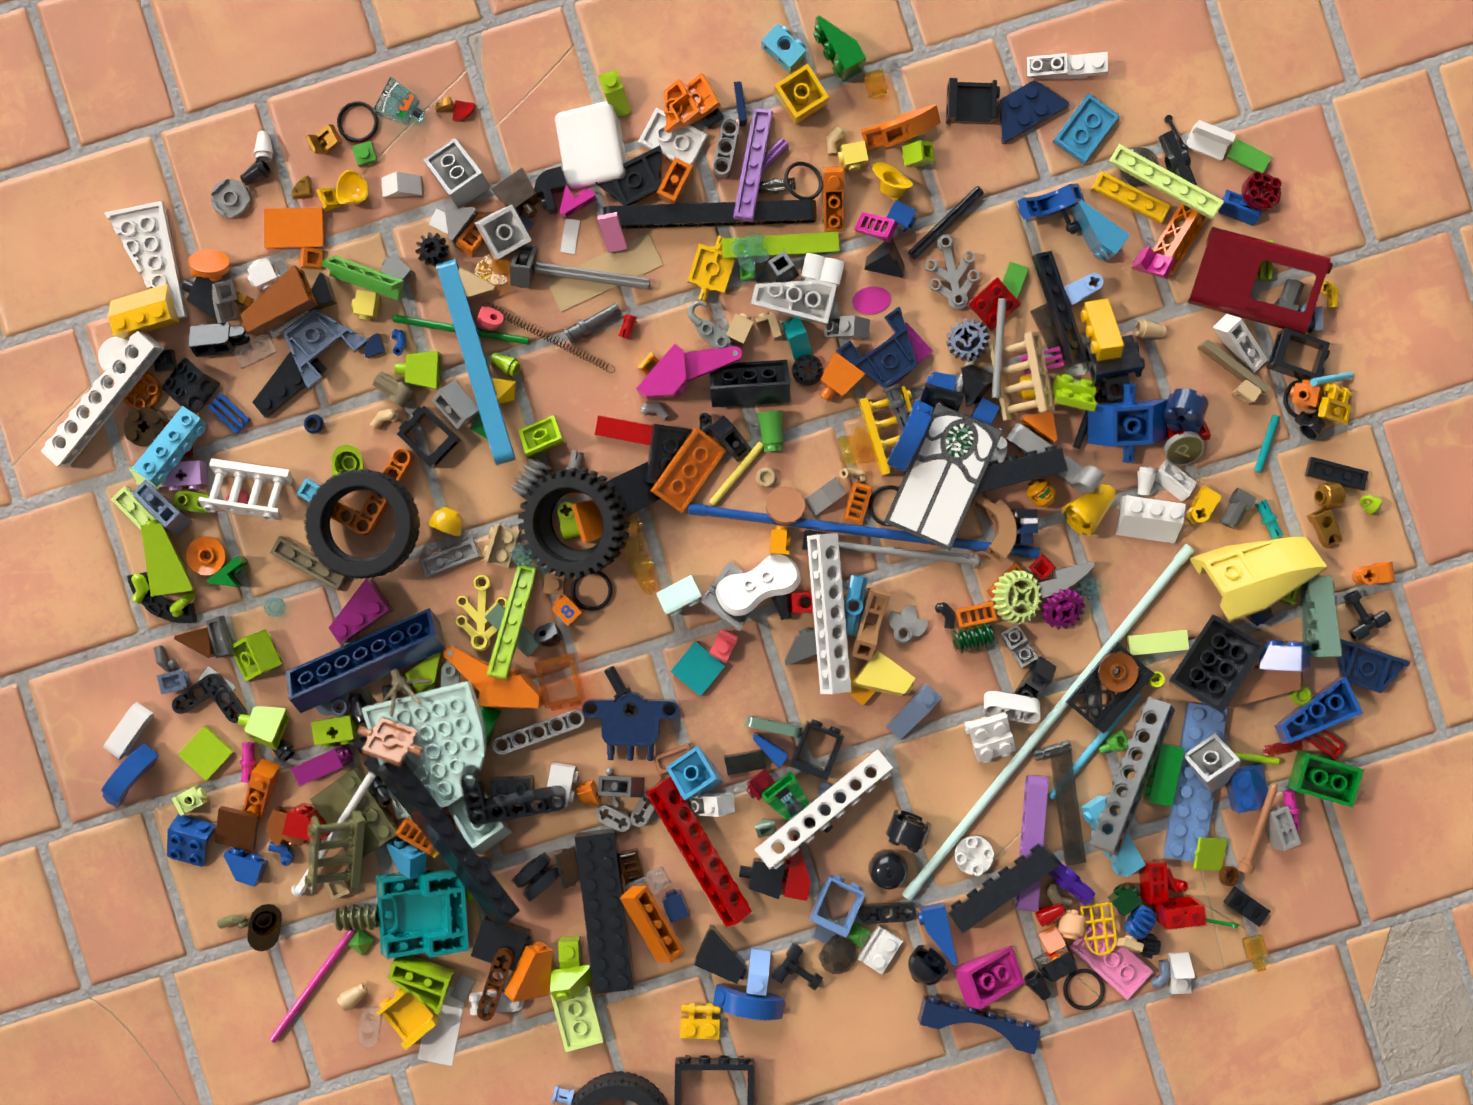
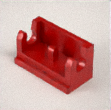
M1152 859L1153 862L1143 860L1146 865L1139 869L1140 899L1150 904L1169 902L1167 862Z

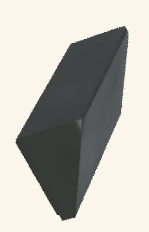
M762 749L724 756L728 775L766 768Z

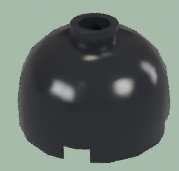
M883 849L876 852L868 864V872L871 880L878 887L885 890H893L905 882L908 866L904 857L892 849Z
M918 945L908 960V968L913 980L929 986L939 983L948 973V969L946 970L944 967L946 965L945 960L934 949L929 948L928 951L923 948L925 945Z

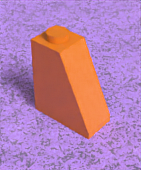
M536 942L534 945L526 946L504 994L513 1002L548 996L553 950L543 942Z

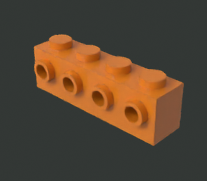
M632 886L620 897L656 961L672 963L684 949L648 887Z

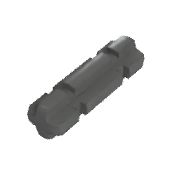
M1068 740L1062 741L1061 744L1056 743L1043 747L1042 750H1034L1033 756L1036 761L1043 760L1044 757L1049 758L1062 754V752H1069L1072 750V746Z

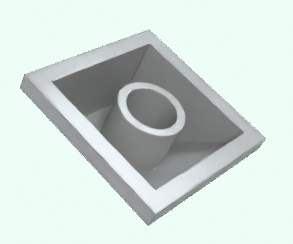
M1215 733L1183 754V758L1198 780L1211 794L1228 783L1241 762Z

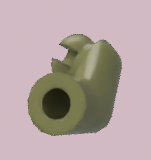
M229 915L219 919L217 926L223 929L237 923L238 928L242 929L248 926L249 923L245 915Z

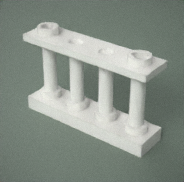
M211 458L209 466L216 476L209 498L199 497L198 501L204 510L208 512L221 511L262 517L268 521L282 520V515L279 509L276 508L282 486L292 485L293 477L289 470ZM224 477H235L229 501L217 500ZM243 480H254L248 504L237 503ZM265 482L274 483L268 507L257 506L262 484Z

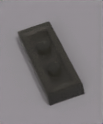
M1045 303L1031 310L1030 314L1047 348L1060 347L1062 359L1065 360L1066 357L1048 304ZM1052 352L1050 354L1051 356H1056L1057 352ZM1058 359L1054 360L1055 364L1059 363Z

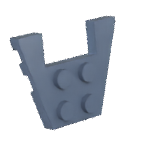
M312 309L283 332L308 390L323 379L310 364L311 361L339 339H342L354 353L365 346L368 341L364 336L356 334L350 328L340 325L334 319L316 309Z

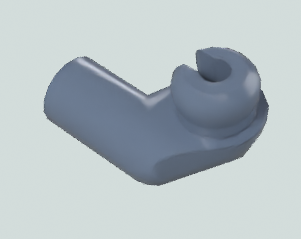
M1168 960L1158 961L1160 974L1151 980L1154 988H1164L1170 979Z

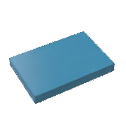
M1088 93L1053 140V143L1084 165L1120 116Z

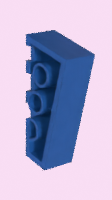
M1338 677L1312 696L1305 704L1300 705L1276 723L1274 727L1282 744H1290L1363 714L1347 678Z

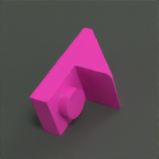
M566 185L559 212L562 218L565 219L593 203L597 198L592 189H584L574 198Z
M1148 246L1139 251L1131 268L1166 279L1175 260L1171 257L1155 253Z

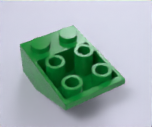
M816 17L813 35L816 42L822 44L825 58L828 61L831 60L834 66L832 69L836 77H840L842 82L862 72L866 56L857 40L823 17Z

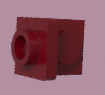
M764 768L746 783L748 787L746 791L753 799L756 797L759 801L762 799V793L776 782Z

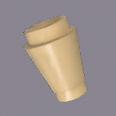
M1143 319L1142 321H1137L1134 333L1140 339L1163 338L1166 334V327Z
M360 983L341 993L340 997L337 998V1002L345 1012L349 1009L352 1010L368 993V990Z

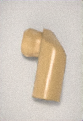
M836 127L827 136L828 155H837V142L845 138L847 134L844 128Z
M393 409L381 410L370 425L378 430L384 421L390 420L392 423H395L399 419V414Z
M855 468L840 470L841 478L855 477L858 483L866 481V473L863 470Z

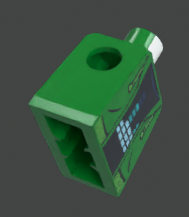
M791 771L762 793L766 803L786 820L798 815L809 804Z

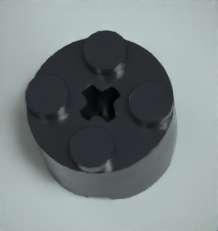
M895 810L886 835L889 837L888 841L897 846L902 844L907 846L908 850L918 853L919 849H922L925 844L931 824L928 821L926 824L923 823L922 817L911 812L902 810L900 814L898 810Z

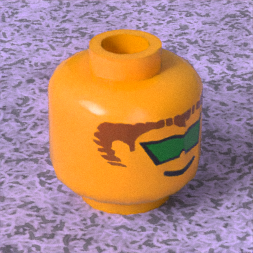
M1034 479L1028 484L1029 488L1026 495L1036 507L1046 508L1055 501L1056 490L1048 480Z

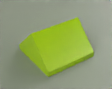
M554 415L518 430L525 454L529 458H533L566 443Z

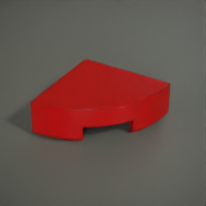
M455 100L452 120L462 121L474 112L476 104Z

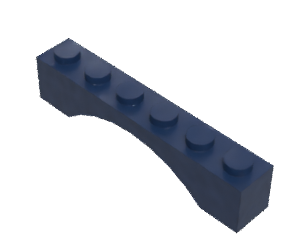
M929 995V997L923 996L918 1015L920 1025L935 1029H941L957 1023L985 1025L1002 1034L1013 1045L1015 1050L1034 1055L1041 1032L1036 1023L1032 1021H1018L1017 1018L1010 1015L1002 1017L991 1010H986V1012L979 1011L977 1008L960 1006V1003L953 1000H948V1002L941 1001L939 997Z

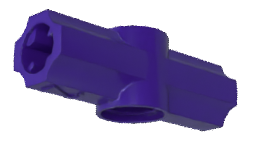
M1061 862L1058 867L1048 873L1055 879L1054 881L1067 893L1070 892L1084 906L1094 899L1096 893L1081 881V878L1073 870Z

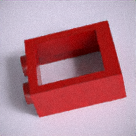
M1191 895L1169 897V902L1152 904L1153 912L1157 914L1156 921L1166 930L1207 926L1205 905Z

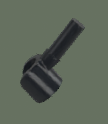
M1062 209L1060 212L1065 220L1066 230L1070 234L1080 232L1078 222L1071 223L1066 210Z

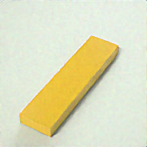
M1103 171L1099 172L1091 188L1092 191L1159 224L1163 223L1171 205Z

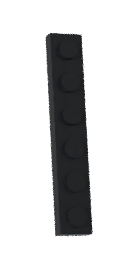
M1052 251L1037 253L1032 256L1068 366L1084 364L1089 360Z

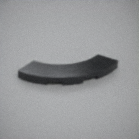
M138 573L146 578V581L149 586L148 573ZM134 574L127 575L131 591L135 594L136 589L131 581ZM150 587L141 602L151 614L174 623L197 622L194 603H189L184 607L181 616L174 617L172 612H170V606L174 601L167 599L163 595L151 596Z

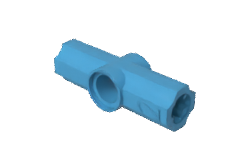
M859 575L850 576L847 597L844 602L846 635H857L860 615L863 610L867 577ZM851 601H858L859 606L857 609L851 610L848 608Z

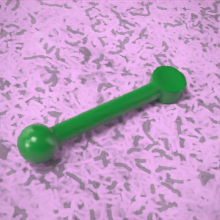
M1206 918L1208 923L1230 926L1232 928H1238L1239 925L1233 922L1229 923Z

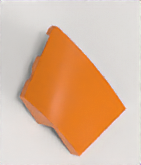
M703 73L699 74L687 85L678 79L664 90V114L666 115L664 130L667 133L682 129L704 118L721 106L720 101Z

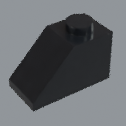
M724 415L709 427L737 462L752 450L739 431Z

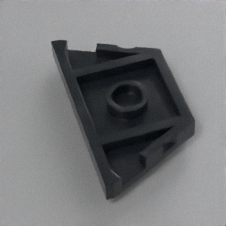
M659 145L623 163L626 171L623 179H613L611 182L601 184L595 183L622 205H633L657 193L661 185L662 176L661 146Z

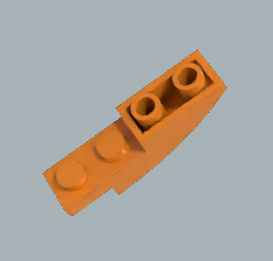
M937 104L900 114L897 119L860 130L863 141H865L866 150L883 145L887 148L912 139L941 124Z

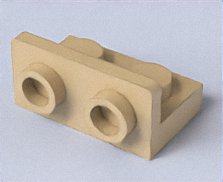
M495 524L494 527H491L488 538L491 539L489 545L485 546L482 555L485 557L484 562L509 568L521 531L500 524Z

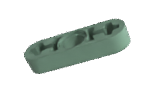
M750 715L746 716L745 726L800 738L802 727Z

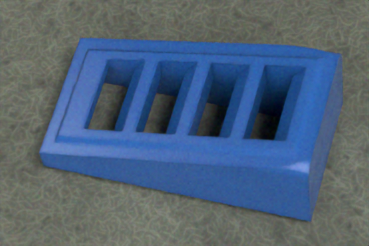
M754 732L752 736L754 741L773 763L781 768L788 757L787 752Z

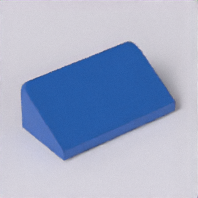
M1226 190L1222 199L1224 202L1218 212L1254 226L1260 219L1262 211L1251 208L1244 201L1242 195Z

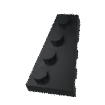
M291 351L252 402L265 418H268L306 387ZM318 357L310 362L320 375L327 370Z

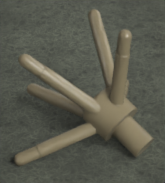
M398 669L390 671L394 680L391 682L393 687L384 698V701H388L392 697L389 714L392 717L394 715L397 691L403 690L406 696L410 695L421 705L422 702L409 689L407 684L431 683L432 680H405L404 677L400 676Z

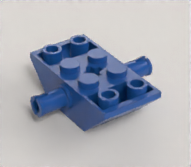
M1125 383L1123 384L1124 401L1100 403L1096 405L1094 412L1088 411L1087 443L1111 447L1123 446L1122 462L1129 463L1130 460L1133 463L1135 462V445L1154 444L1167 438V424L1163 419L1167 399L1136 401V383H1129V385Z

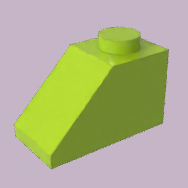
M617 69L599 75V81L606 101L613 106L616 116L620 118L631 114Z
M442 651L428 657L405 673L409 680H432L431 683L413 684L418 693L430 691L436 687L434 683L439 680L443 659Z
M561 936L558 942L560 969L582 966L581 936Z
M590 965L551 970L550 992L555 1001L564 1002L568 999H574L592 981Z

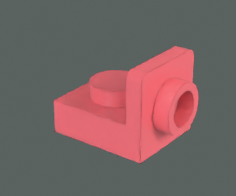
M721 629L708 655L726 663L739 638L732 631Z

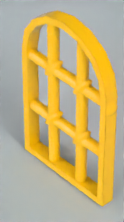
M1112 902L1080 906L1081 916L1083 917V908H1090L1091 918L1089 921H1085V924L1092 923L1093 935L1087 938L1085 926L1084 940L1086 946L1096 955L1109 954L1117 944ZM1105 905H1110V918H1105L1103 908ZM1100 906L1102 917H1100L1101 919L1094 920L1093 907ZM1107 921H1112L1114 934L1107 935ZM1098 922L1103 923L1104 933L1102 936H1096L1095 925ZM1114 937V943L1109 949L1108 940ZM1105 938L1106 951L1099 952L1097 941H1099L1098 939ZM1094 940L1095 951L1089 947L1088 941Z

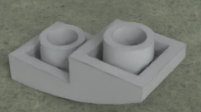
M1018 624L1001 633L1004 642L1021 669L1038 659Z

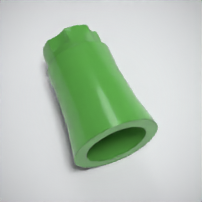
M783 410L756 413L762 444H764V452L783 450Z

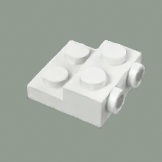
M1005 712L967 724L973 752L978 762L987 763L994 757L1000 755L1007 757L1011 752L1016 751L1008 717Z

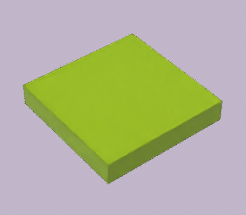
M205 725L178 753V756L205 781H208L235 751Z

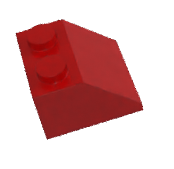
M301 803L287 811L282 835L310 841L308 825H311L312 816H316L319 825H327L318 810L312 808L313 805ZM331 832L320 834V842H324Z

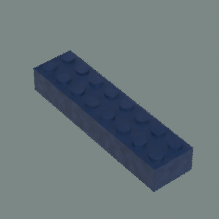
M428 608L286 671L289 701L300 713H303L391 674L390 671L400 670L445 650L439 620L432 610Z

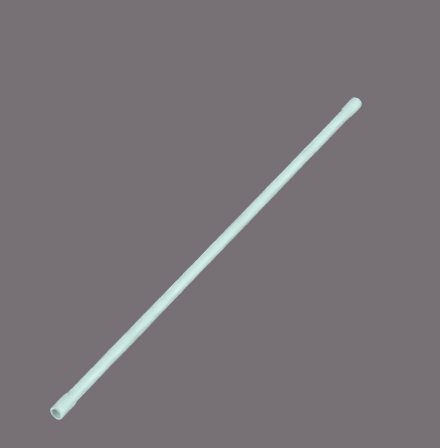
M1185 544L1180 549L1174 560L918 876L902 892L906 899L911 901L934 870L1067 708L1068 704L1065 701L1115 642L1119 643L1178 569L1194 553L1193 548Z

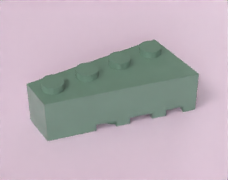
M1315 576L1301 585L1302 638L1304 646H1310V656H1342L1332 576Z

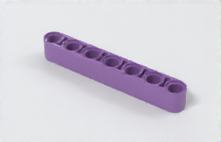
M1027 775L1025 779L1019 856L1023 854L1026 857L1031 853L1030 849L1038 843L1040 845L1044 844L1048 778L1045 776ZM1041 879L1016 896V910L1038 911Z

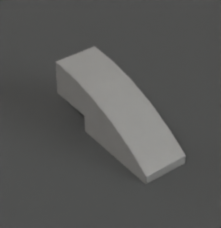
M1085 562L1054 570L1052 572V579L1036 583V585L1041 586L1039 592L1043 594L1039 598L1051 596L1052 592L1057 594L1059 589L1065 590L1077 583L1095 566L1094 562Z

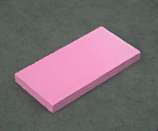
M1098 922L1095 925L1096 936H1102L1104 933L1103 924ZM1092 923L1086 926L1087 938L1093 935ZM1107 929V935L1113 934ZM1084 935L1079 937V940L1074 939L1068 945L1127 1001L1154 973L1132 951L1119 946H1115L1114 950L1109 954L1096 955L1086 946ZM1114 937L1108 940L1109 949L1114 943ZM1105 938L1098 939L1099 952H1105ZM1094 940L1088 941L1089 947L1095 951Z

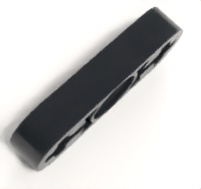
M910 902L864 904L859 908L858 915L865 924L909 922L915 918L916 910ZM895 907H898V911H905V907H908L912 912H909L908 916H905L904 913H898L899 917H896ZM878 908L879 918H876V914L870 915L868 919H866L865 915H862L867 909H869L870 913H876L875 909ZM884 908L892 909V916L884 918L881 914Z

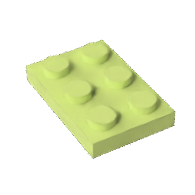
M590 984L574 999H568L564 1002L555 1001L552 994L550 995L565 1052L604 1042Z

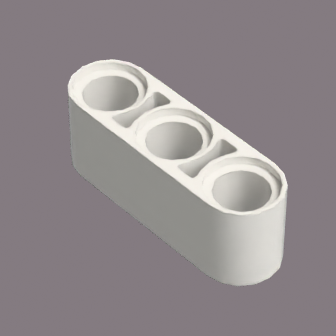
M989 691L984 694V714L988 717L1005 712L1010 721L1034 724L1041 719L1040 701L1037 698L998 691Z
M139 702L134 703L105 742L103 748L119 760L122 759L149 724L154 713Z

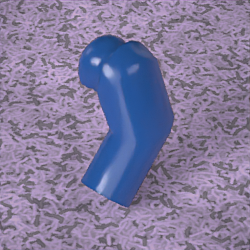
M394 329L391 338L397 340V343L393 348V353L400 356L406 348L405 333L401 329L400 331Z
M272 841L270 842L268 851L279 853L282 865L289 866L294 861V855L290 847L286 844L278 846Z

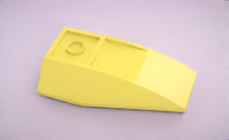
M1288 537L1227 545L1190 558L1199 575L1207 573L1222 595L1220 607L1229 621L1267 609L1327 568L1306 537Z

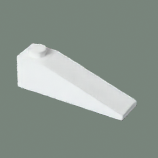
M821 280L755 284L751 304L801 320L825 325L828 323L837 285Z

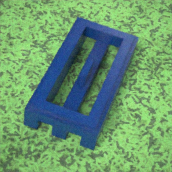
M221 392L207 406L236 434L251 420ZM223 400V401H224L227 405H229L242 419H244V421L241 422V421H240L236 416H234L220 401ZM218 406L239 426L236 427L215 407Z

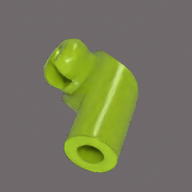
M188 591L170 606L172 615L174 617L181 616L183 614L182 609L196 598V594L193 591Z

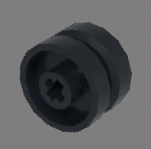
M546 852L529 861L511 880L517 888H522L527 883H530L523 891L524 897L529 902L545 891L563 873L557 865L550 866L544 871L551 861Z

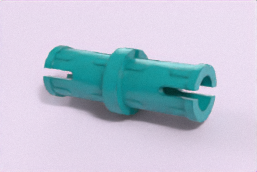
M1265 499L1260 501V503H1256L1255 506L1263 519L1261 522L1265 524L1271 539L1283 536L1284 534L1276 520L1277 516L1273 514L1268 500Z

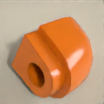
M593 779L576 787V795L581 803L590 807L601 804V795H598V787Z

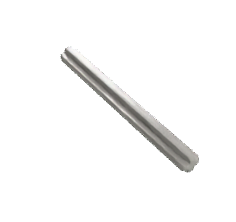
M536 262L534 266L536 274L649 289L650 279L645 277Z

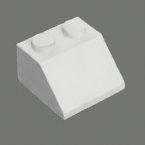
M509 205L475 222L494 259L498 260L532 241L513 205Z

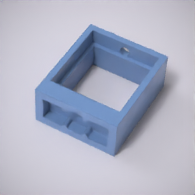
M835 874L833 877L827 875L809 920L847 938L866 893L861 891L862 887L851 883L850 886L843 883L844 879ZM831 883L856 894L843 926L818 915Z

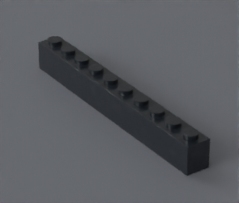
M403 760L400 766L385 762L376 769L375 772L494 925L499 927L513 918L520 909L406 762Z

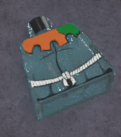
M392 77L389 78L373 108L378 116L404 125H408L411 118L421 121L425 115V111L417 107L419 104L417 96Z

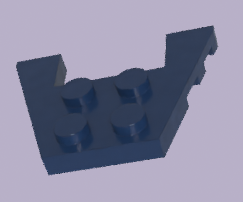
M900 307L884 317L895 335L864 357L860 355L851 340L836 350V353L863 371L867 377L884 389L918 366Z

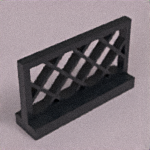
M1115 642L1065 702L1091 723L1093 727L1104 734L1155 673L1144 666L1118 642ZM1119 649L1122 653L1131 656L1139 668L1138 677L1134 685L1128 690L1118 692L1115 695L1114 691L1101 690L1099 666L1106 656ZM1092 680H1097V691L1088 692L1087 684ZM1102 693H1111L1112 700L1108 704H1102ZM1098 694V704L1089 705L1088 695ZM1084 695L1085 706H1076L1073 701L1077 696ZM1089 708H1099V715L1095 720L1089 717Z

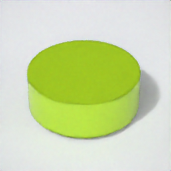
M1301 685V689L1290 692V698L1295 704L1303 705L1312 698V693L1308 687Z

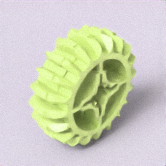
M1018 570L1006 572L1004 576L999 577V582L994 584L996 590L991 591L995 594V597L991 600L996 602L993 608L998 609L997 614L1002 616L1003 620L1010 623L1021 624L1024 621H1030V617L1036 616L1035 611L1040 610L1038 604L1042 603L1039 600V596L1043 595L1039 592L1041 586L1036 585L1038 580L1032 578V574ZM1018 581L1022 585L1018 587L1015 586L1014 583ZM1019 607L1020 610L1018 612H1015L1013 608Z

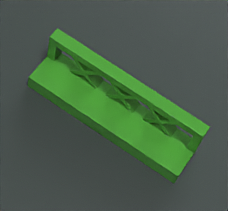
M338 256L322 261V266L330 269L329 276L397 301L402 299L404 280Z

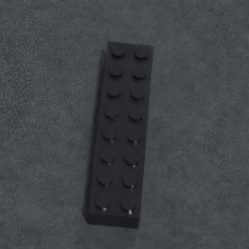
M611 828L577 833L575 835V845L594 994L634 990L635 976L625 906L620 900V897L624 894L618 856L616 830Z

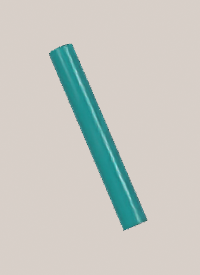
M1272 415L1254 468L1255 472L1262 473L1280 419L1277 415Z

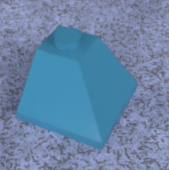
M696 746L666 766L667 771L685 801L708 793L724 782L715 765L699 746Z

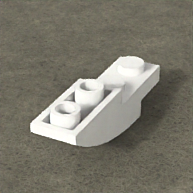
M1108 52L1068 56L1067 53L1027 57V78L1050 80L1084 79L1091 75L1108 74Z

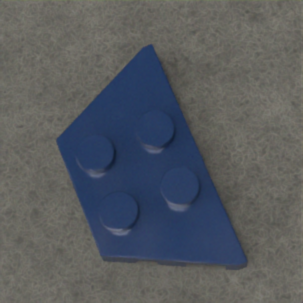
M1035 80L1003 97L999 101L1002 144L1067 108L1069 103Z
M1340 639L1342 656H1337L1340 677H1346L1350 684L1382 693L1388 687L1389 682L1393 681L1398 676V673L1410 664L1408 660Z

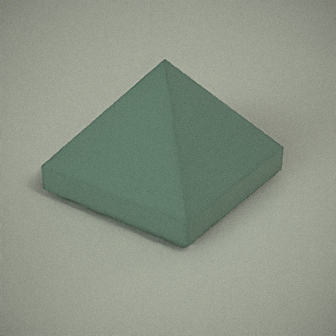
M763 818L755 825L759 838L773 835L777 832L774 821Z

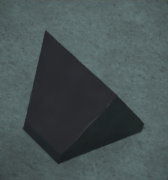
M893 238L890 243L884 241L866 257L864 270L903 278L905 265Z
M972 364L961 368L966 407L976 404L993 385V375Z

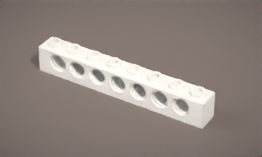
M137 331L132 334L126 346L118 351L114 361L106 366L105 372L94 381L93 387L89 392L82 396L81 402L77 407L70 411L69 417L65 422L57 427V432L53 437L45 442L41 452L57 467H69L164 348L148 333Z
M838 533L807 536L820 694L851 692Z
M877 749L758 846L755 852L769 869L771 867L777 869L784 863L782 858L787 854L791 857L799 851V844L803 841L807 844L815 837L813 834L815 831L820 829L822 832L827 828L832 817L835 816L838 819L846 812L844 808L849 803L851 806L855 805L861 800L860 794L864 791L868 794L876 787L874 784L876 781L881 779L883 782L891 775L889 771L893 767ZM867 768L875 770V778L871 779L866 776ZM856 780L860 783L861 788L859 791L851 789V781ZM837 793L845 795L846 800L844 803L836 802L835 795ZM822 805H827L830 808L828 816L821 815L820 807ZM806 818L814 819V828H806L804 820ZM796 830L799 832L800 838L798 841H791L789 839L790 831ZM775 843H782L785 849L782 854L774 852L773 846Z

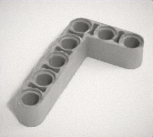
M1016 423L1005 439L1024 454L1037 450V453L1046 452L1045 448L1052 446L1019 423ZM1064 454L1068 471L1054 475L1082 494L1093 493L1105 477L1104 473L1093 466L1082 467Z

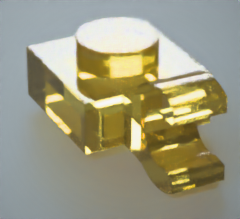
M1258 934L1242 938L1246 958L1252 959L1254 969H1257L1258 972L1266 970L1262 956L1268 955L1263 935Z

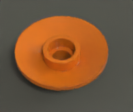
M202 536L190 543L186 552V560L189 567L195 573L212 575L223 567L226 560V551L222 543L216 538ZM208 552L211 553L210 559L206 558V554Z

